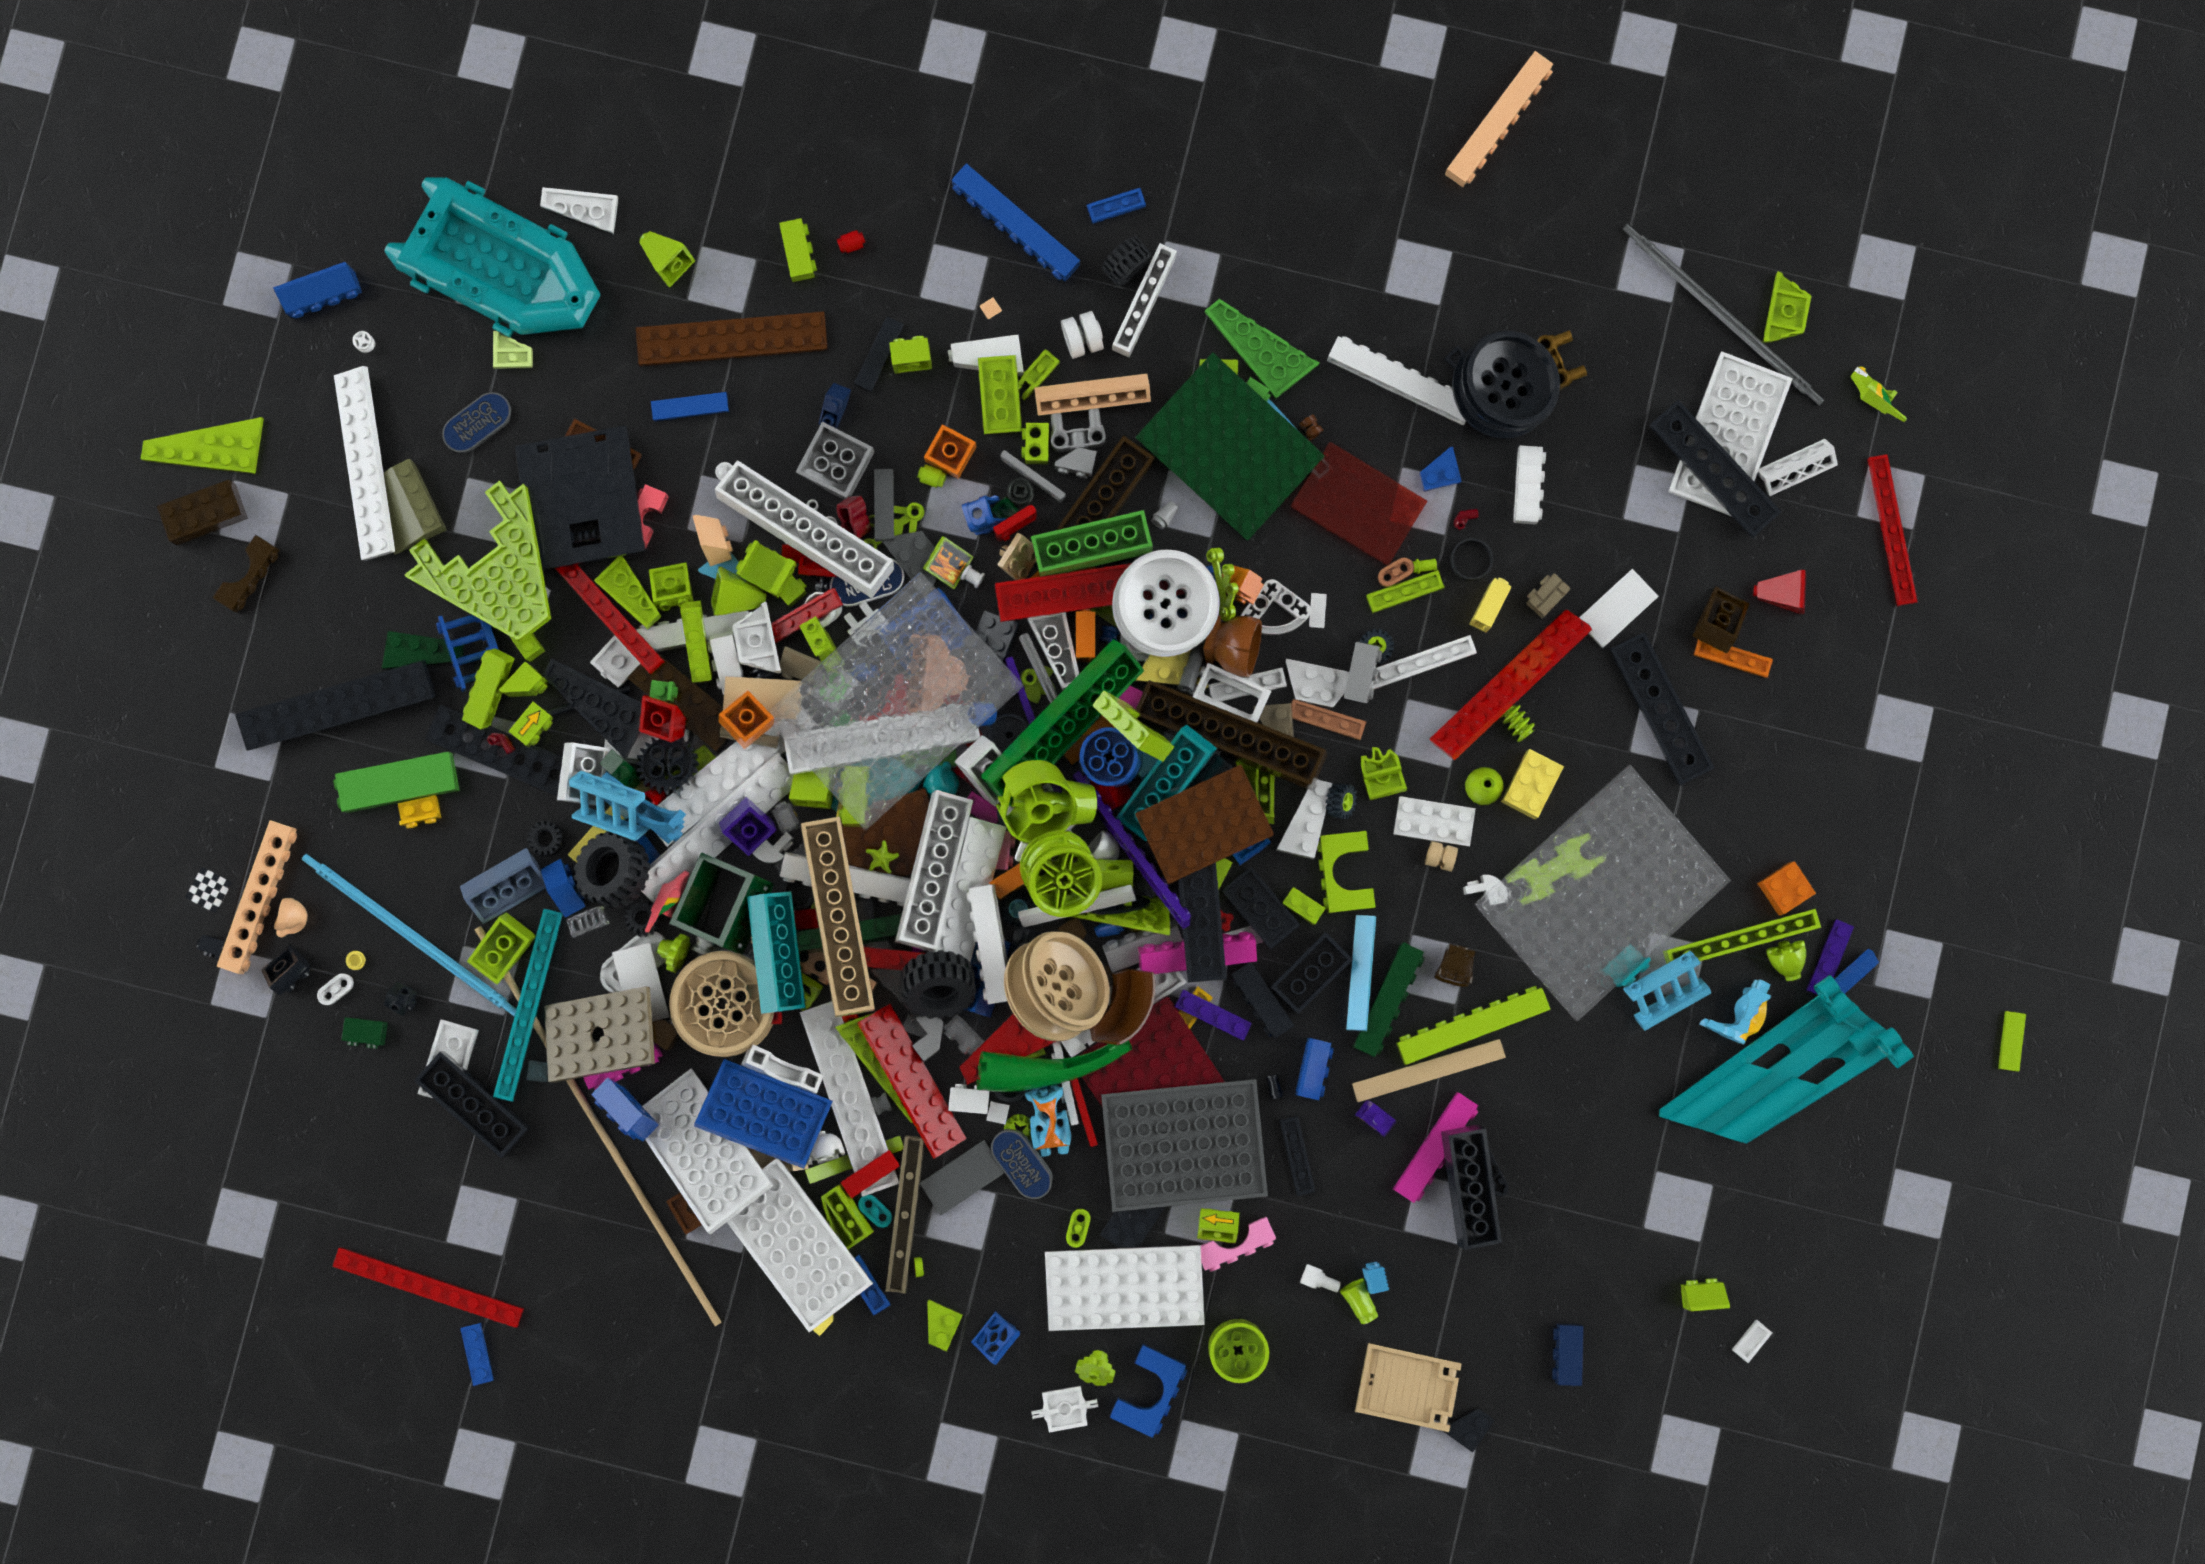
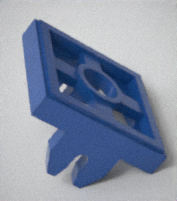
M995 1311L971 1343L991 1363L996 1365L1019 1337L1020 1331ZM997 1325H1000V1326L997 1328V1330H996V1329L991 1330L993 1327H995V1326H997ZM1007 1329V1338L1003 1342L1001 1334ZM994 1333H998L997 1339L991 1342V1336ZM992 1345L999 1346L997 1351H989Z

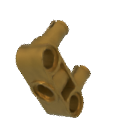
M1570 331L1555 336L1543 335L1537 340L1540 343H1547L1549 347L1547 350L1552 355L1558 368L1559 377L1563 381L1560 384V390L1569 386L1572 381L1587 375L1584 365L1569 371L1565 370L1561 355L1557 350L1558 346L1573 341Z

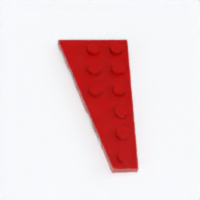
M1013 1013L959 1068L968 1085L980 1079L978 1078V1063L982 1051L1026 1057L1057 1041L1045 1040L1032 1034L1018 1021Z

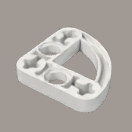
M1270 579L1265 582L1257 599H1264L1266 606L1259 609L1255 606V603L1254 605L1249 604L1241 616H1249L1253 611L1249 608L1252 607L1256 612L1260 613L1259 615L1255 613L1253 617L1260 619L1274 601L1296 619L1281 626L1262 625V634L1281 635L1301 626L1310 616L1311 608L1305 601L1281 583ZM1274 584L1276 585V592L1272 591L1268 597L1272 598L1269 600L1261 593L1264 592L1266 594L1269 589L1267 585L1272 586ZM1284 595L1292 597L1293 600L1290 605L1283 604L1282 597ZM1296 600L1299 602L1297 604L1299 608H1306L1305 612L1307 615L1302 614L1300 616L1297 608H1294V611L1290 609L1294 606Z

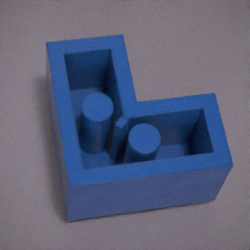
M559 859L540 869L547 892L564 917L586 907L583 900L585 898L576 887L577 883L572 876L573 871L569 864L565 865Z

